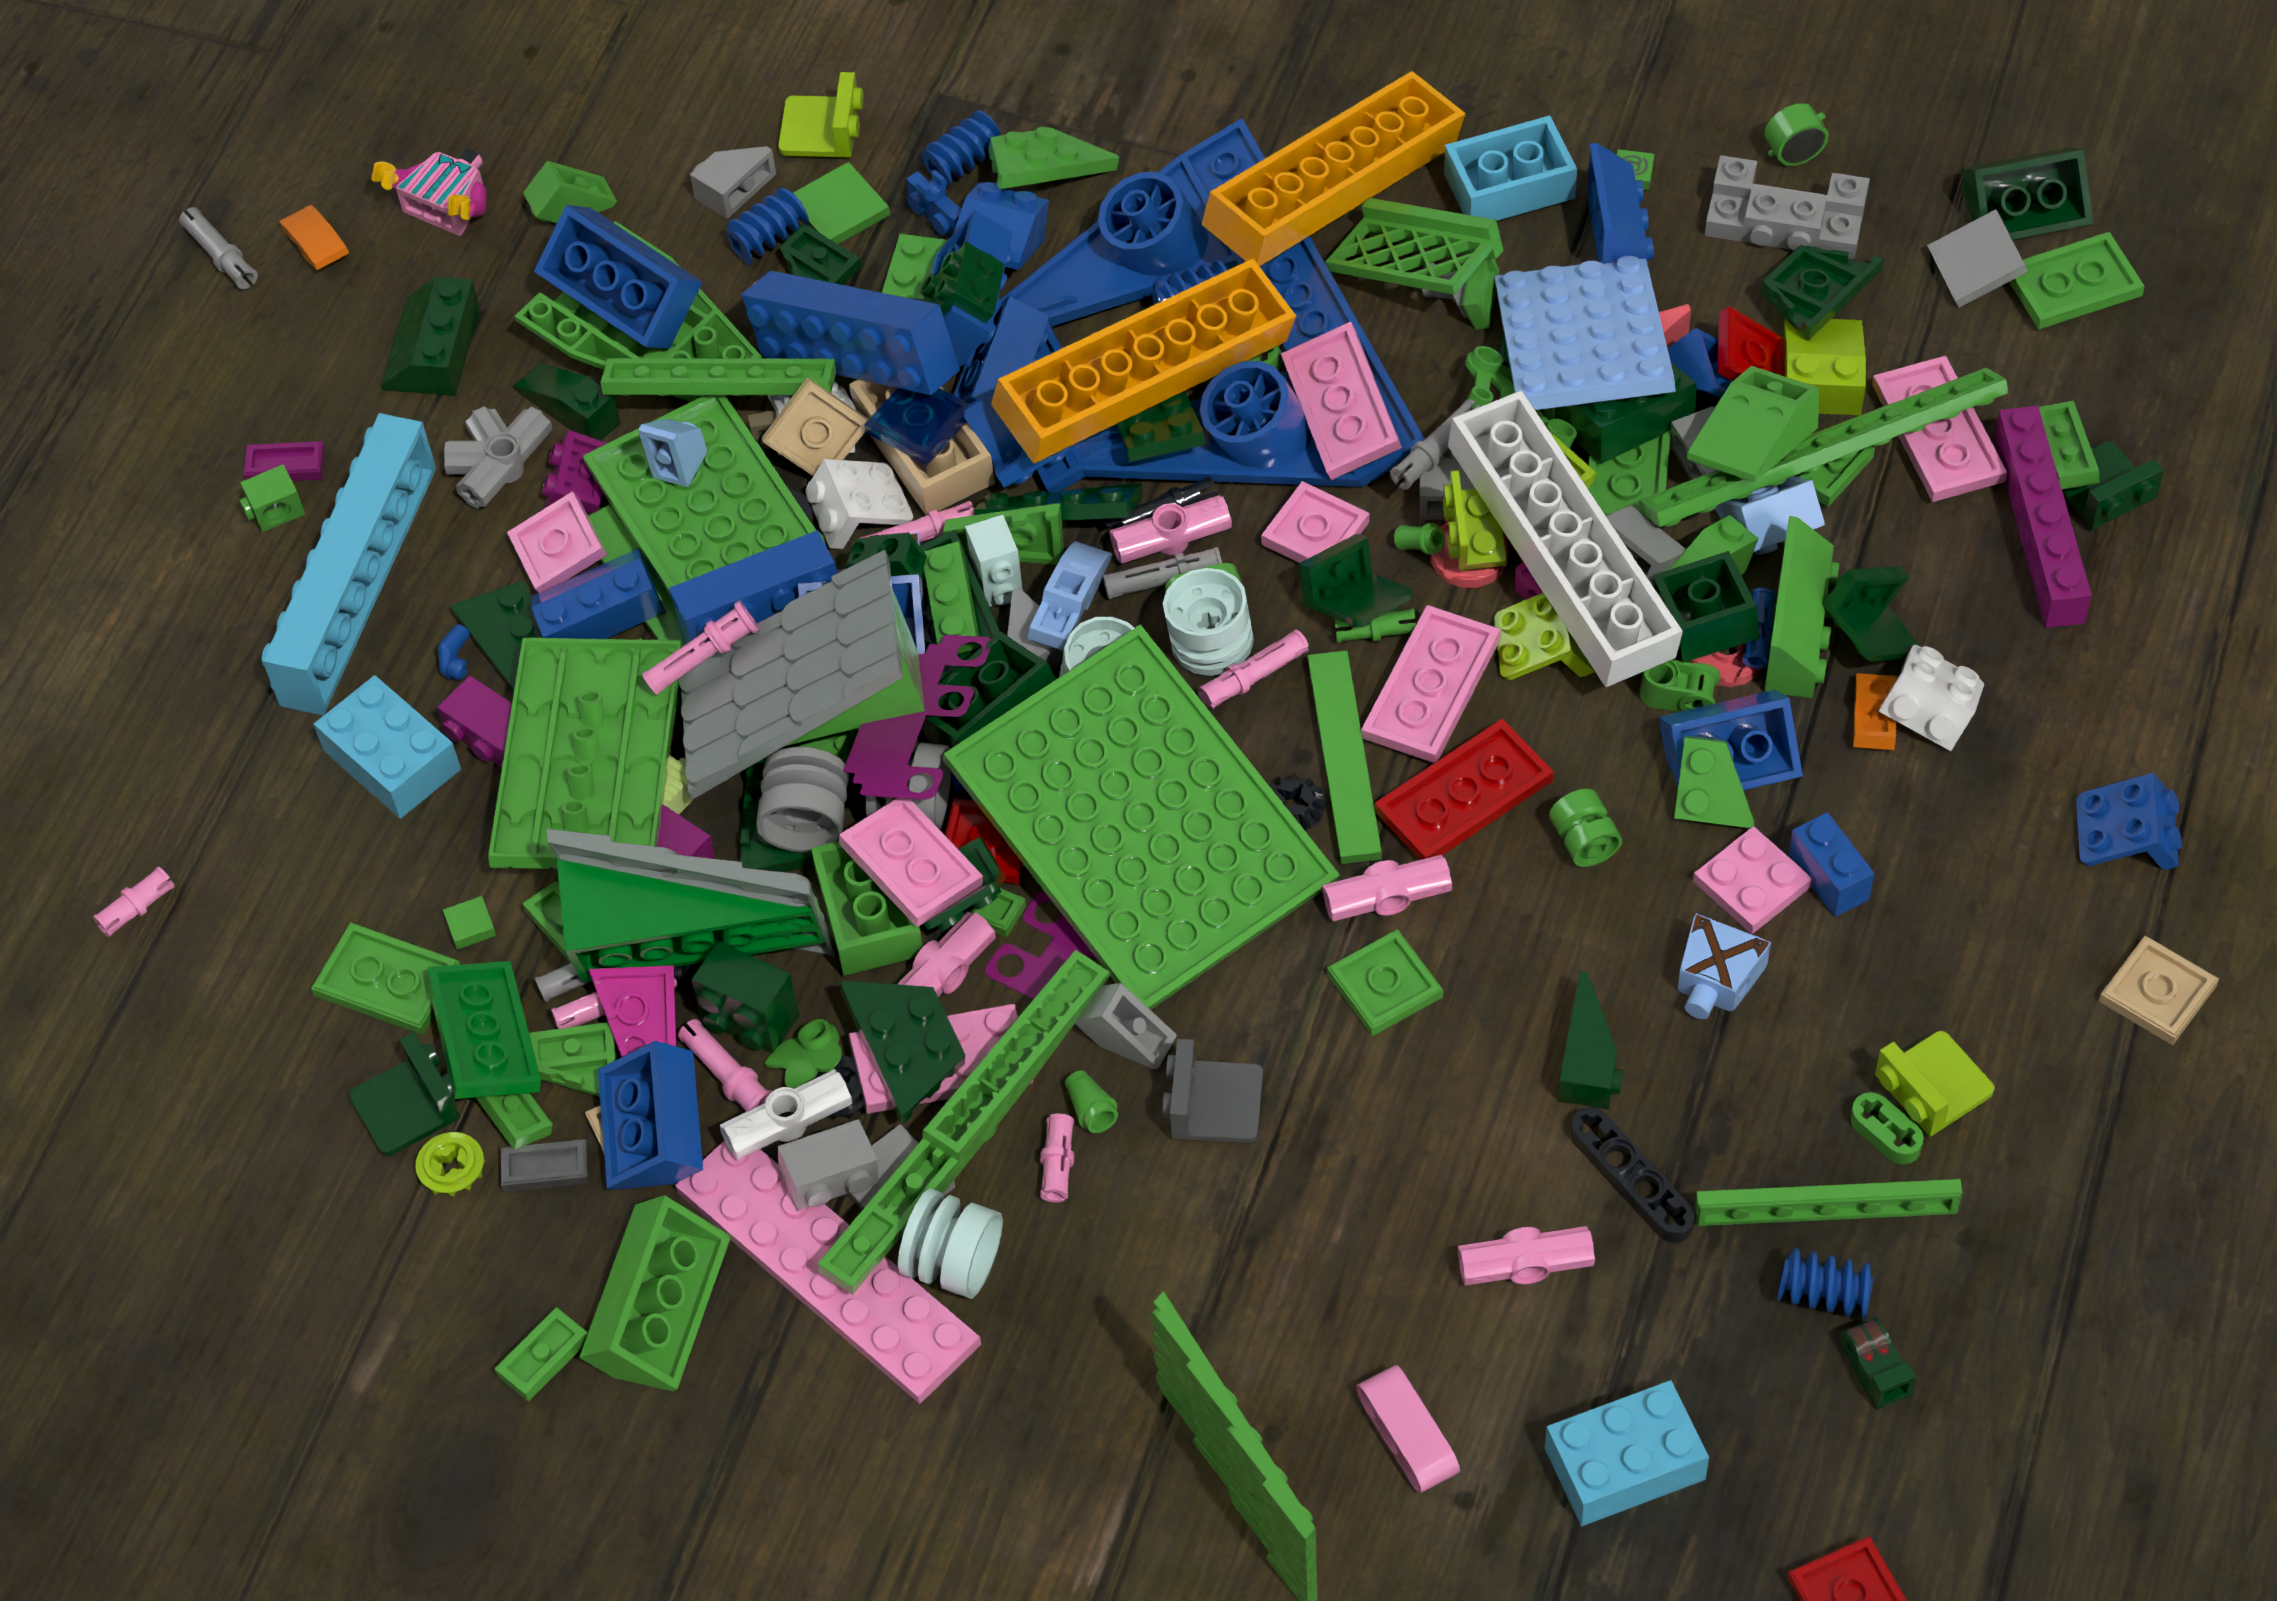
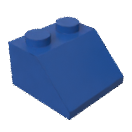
M979 183L966 196L954 233L970 214L976 210L1013 232L1009 247L1013 252L1005 267L1019 270L1045 241L1049 200L1039 198L1034 193L1028 191L1015 192L999 189L996 183Z

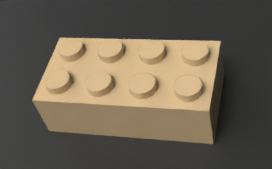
M856 380L849 384L852 403L856 411L871 422L866 431L926 516L929 515V511L936 509L938 512L995 484L991 454L975 432H973L942 386L932 395H927L864 380Z

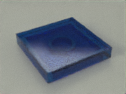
M897 388L864 424L867 434L928 466L967 423L964 418V409L969 403L941 388L932 395Z

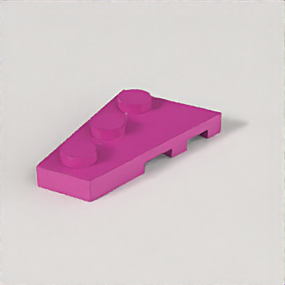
M674 966L589 969L591 979L621 1057L653 1041L676 1046Z

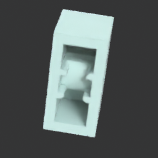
M1000 515L965 526L970 562L989 606L993 607L1011 603L1012 591L1017 587L1022 590L1023 588L1018 549L1004 516Z

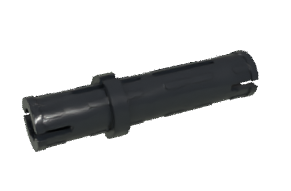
M1210 476L1181 489L1177 486L1168 489L1169 494L1136 506L1128 518L1101 519L1103 529L1116 524L1122 527L1153 517L1154 511L1164 504L1172 503L1184 507L1218 496L1217 489L1204 494L1200 493V491L1215 485ZM1108 531L1105 534L1108 540L1111 542L1110 533Z

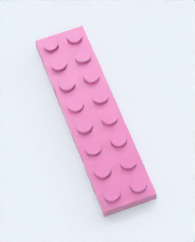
M723 1141L703 1160V1171L675 1185L677 1194L715 1227L727 1233L731 1241L919 1404L982 1345L979 1335L912 1278L899 1274L898 1266L886 1256L853 1295L818 1272V1262L850 1225L825 1204L818 1207L809 1206L797 1211L779 1171V1165L761 1149L737 1160L732 1156L726 1142Z

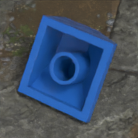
M1694 328L1668 348L1670 361L1696 382V396L1718 403L1733 381L1718 373L1719 339Z

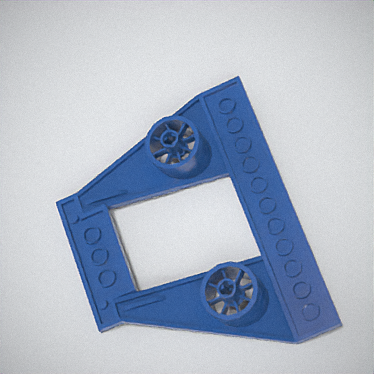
M1243 118L1179 155L1159 172H1139L1121 180L1108 192L1101 203L1098 221L1001 299L1003 301L1011 296L1050 316L1045 328L1049 331L1047 341L1043 348L1036 352L1033 362L1062 349L1052 326L1151 296V287L1155 288V281L1160 277L1164 278L1169 284L1171 274L1178 273L1183 279L1185 270L1192 269L1197 274L1200 265H1207L1211 270L1213 262L1220 260L1227 270L1246 262L1201 225L1210 191L1265 159ZM1308 236L1260 266L1296 315L1288 340L1282 344L1286 351L1351 322L1357 332L1402 445L1401 449L1331 480L1322 462L1288 371L1280 373L1274 366L1261 361H1243L1225 368L1211 380L1202 398L1190 401L1204 431L1205 445L1129 462L1115 427L1111 426L1072 445L1071 449L1066 451V455L1060 461L1052 465L1044 464L1037 468V471L1048 492L1062 491L1084 477L1201 481L1210 476L1216 482L1300 485L1303 481L1309 485L1363 487L1400 464L1410 454L1411 447L1417 441H1424L1425 438L1312 239ZM1135 237L1133 243H1126L1128 240ZM1279 406L1277 411L1271 410V408ZM1238 428L1236 436H1230L1227 434L1232 430Z

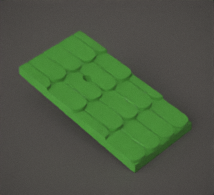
M522 638L488 855L490 868H508L512 866V868L549 869V867H553V869H558L557 858L548 844L547 829L611 836L612 842L658 846L679 679L657 695L649 687L642 673L647 672L682 647L681 640Z
M1162 1292L1153 1302L1154 1310L1150 1314L1151 1324L1155 1330L1152 1334V1341L1157 1350L1154 1354V1360L1159 1370L1156 1373V1380L1160 1390L1196 1436L1192 1442L1228 1487L1229 1496L1237 1511L1268 1549L1267 1560L1299 1601H1318L1316 1527L1312 1522V1514L1300 1504L1286 1482L1288 1480L1286 1474L1275 1465L1261 1443L1262 1437L1249 1425L1236 1405L1238 1402L1237 1398L1224 1386L1165 1293Z

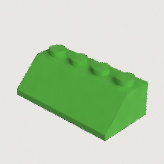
M1789 516L1765 692L1777 690L1784 695L1813 698L1815 683H1824L1827 660L1819 659L1820 650L1828 651L1831 627L1823 626L1824 617L1832 618V615L1823 603L1830 595L1827 594L1828 585L1836 586L1839 562H1832L1834 545L1795 516Z
M665 1195L635 1204L579 1358L616 1379L669 1391L677 1390L730 1241V1236Z

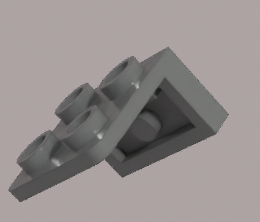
M1177 1039L1176 1055H1168L1166 1077L1167 1080L1173 1081L1172 1092H1164L1163 1118H1170L1172 1139L1238 1143L1255 1142L1258 1138L1263 1083L1262 1067L1257 1064L1196 1061L1194 1040Z

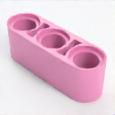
M1394 1365L1356 1385L1359 1399L1409 1482L1418 1493H1422L1460 1472V1467L1453 1450L1398 1365Z

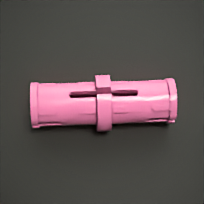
M157 867L155 871L131 889L125 887L120 891L121 896L92 918L95 923H100L98 925L99 929L107 937H111L115 931L136 915L142 917L146 914V908L169 890L175 888L174 883L171 880L167 881L170 877L162 868Z
M1056 1113L1051 1114L1050 1118L1047 1117L1046 1144L1040 1153V1163L1043 1165L1040 1196L1045 1201L1058 1203L1068 1199L1069 1169L1074 1164L1075 1156L1071 1150L1074 1119L1069 1115Z

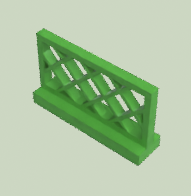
M1368 198L1361 206L1364 218L1325 263L1330 272L1455 295L1485 258L1497 259L1504 250L1497 222L1494 219ZM1369 233L1371 238L1362 240ZM1396 241L1402 242V244L1396 246L1392 245V243ZM1384 245H1387L1388 247L1387 249L1377 251L1371 254H1367L1366 252ZM1427 247L1435 248L1427 252L1424 251V248ZM1415 251H1419L1420 253L1418 255L1400 261L1398 259V257ZM1362 253V257L1350 261L1345 260L1348 257ZM1458 253L1467 254L1458 258L1456 257V254ZM1449 256L1452 259L1434 266L1430 265L1431 262ZM1393 259L1394 261L1393 263L1381 267L1372 266ZM1422 265H1425L1426 267L1425 269L1413 273L1405 272L1407 270ZM1457 271L1450 280L1437 278L1438 276Z

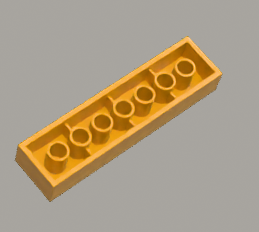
M1411 71L1210 191L1201 225L1245 261L1254 259L1260 267L1359 206L1368 198H1372L1445 152V145L1457 142L1466 113Z
M1251 259L999 378L991 405L1034 464L1218 375L1227 367L1247 361L1287 342L1296 315L1256 261Z

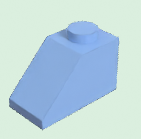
M669 419L641 424L638 432L653 478L689 487L708 452L701 428L689 422L680 423Z

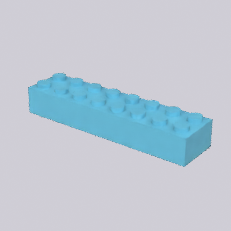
M379 413L373 427L367 429L364 437V446L360 455L353 459L350 466V476L344 488L341 487L336 495L335 508L330 518H326L323 522L321 538L316 548L312 549L308 554L306 570L301 580H297L293 586L290 604L286 612L283 611L278 618L275 636L272 642L268 643L263 650L262 665L266 669L271 688L275 692L279 706L324 716L436 471L423 422Z

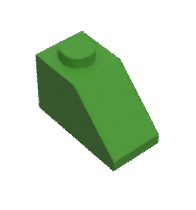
M546 161L523 192L531 207L532 214L543 222L557 223L566 205L589 207L596 212H601L613 207L617 202L603 176Z
M1729 515L1705 528L1670 569L1729 551L1742 575L1747 570L1759 538Z

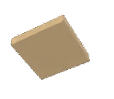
M807 377L762 436V441L814 476L823 459L844 460L870 426L871 422L861 413Z
M2144 936L2103 990L2099 1002L2169 1044L2174 1045L2214 991L2219 978L2149 937Z

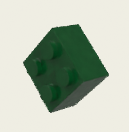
M1729 551L1652 575L1655 591L1683 631L1677 651L1683 663L1760 639L1757 606Z
M717 941L692 978L704 1025L717 1034H724L725 1032L738 1038L746 1047L752 1050L759 1051L762 1049L771 1054L774 1053L800 1016L790 973L720 941Z

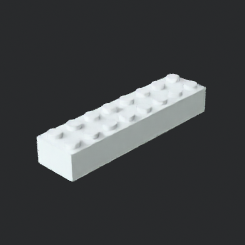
M1522 390L1452 418L1448 441L1449 449L1604 686H1611L1676 658L1683 632Z

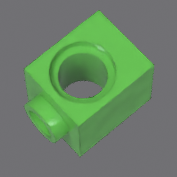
M284 464L240 482L245 494V498L239 500L248 521L256 519L262 532L305 515L298 492Z

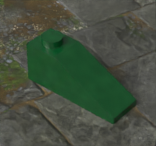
M540 362L513 385L516 392L573 432L602 441L621 424L615 396L603 395L601 385L588 376Z
M1579 971L1560 1076L1558 1101L1609 1110L1611 1095H1620L1624 1069L1616 1068L1617 1049L1588 972Z

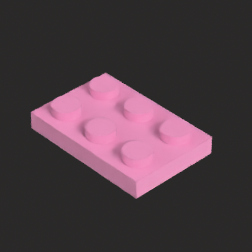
M897 798L839 835L841 847L916 927L982 886L983 875L911 799Z

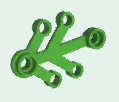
M1486 346L1476 347L1473 352L1468 354L1465 360L1471 375L1475 377L1474 387L1467 400L1475 402L1472 406L1473 409L1477 405L1481 407L1492 402L1494 396L1489 391L1490 382L1500 391L1499 399L1515 393L1514 386L1511 383L1513 382L1511 369L1502 365L1503 358L1500 353ZM1555 408L1544 409L1545 416L1539 410H1535L1546 428L1570 449L1577 435L1575 428L1564 420L1555 419Z

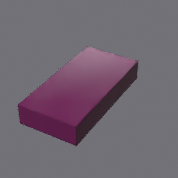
M323 441L247 445L243 476L247 480L284 464L292 481L323 480L325 459Z

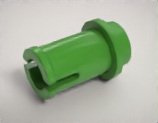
M1427 523L1423 527L1400 525L1394 534V542L1398 549L1422 550L1423 553L1432 555L1440 551L1446 541L1443 529L1439 528L1435 523Z

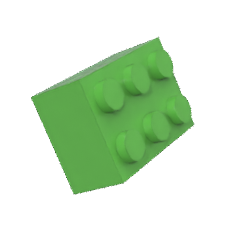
M839 841L812 847L811 852L816 876L843 975L915 958L923 947L920 927H916L841 847Z

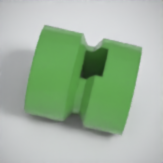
M1587 788L1571 792L1557 801L1550 810L1549 818L1559 836L1565 839L1564 845L1577 866L1589 867L1602 863L1613 856L1622 845V837L1610 817H1607V810L1595 790Z

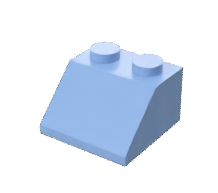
M1795 476L1788 477L1782 484L1762 487L1752 491L1751 495L1746 498L1731 499L1718 504L1715 508L1721 520L1731 515L1759 538L1754 549L1756 555L1772 552L1778 548L1777 543L1786 540L1789 516L1798 517L1812 529L1825 525L1813 481Z

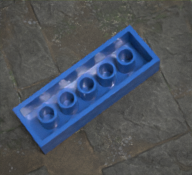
M771 270L741 294L747 310V317L753 327L763 359H835L836 375L932 395L960 371L939 304Z

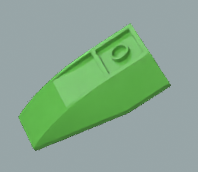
M614 222V224H616L617 226H619L635 238L639 239L640 241H642L643 243H645L646 245H648L649 247H651L652 249H654L655 251H657L658 253H660L661 255H663L664 257L678 265L672 257L662 252L649 242L645 241L632 231L628 230L618 222ZM699 289L670 349L645 347L565 292L554 301L540 292L515 315V321L569 357L602 370L605 369L608 358L762 359L757 350L701 289ZM670 395L688 403L702 397L696 395Z

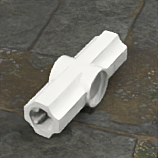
M834 1069L795 1089L788 1087L775 1089L767 1097L766 1103L721 1124L720 1130L732 1156L738 1160L777 1140L785 1142L797 1140L804 1134L806 1126L851 1105L852 1098L840 1073H837ZM784 1112L794 1113L793 1115L788 1117L778 1116Z

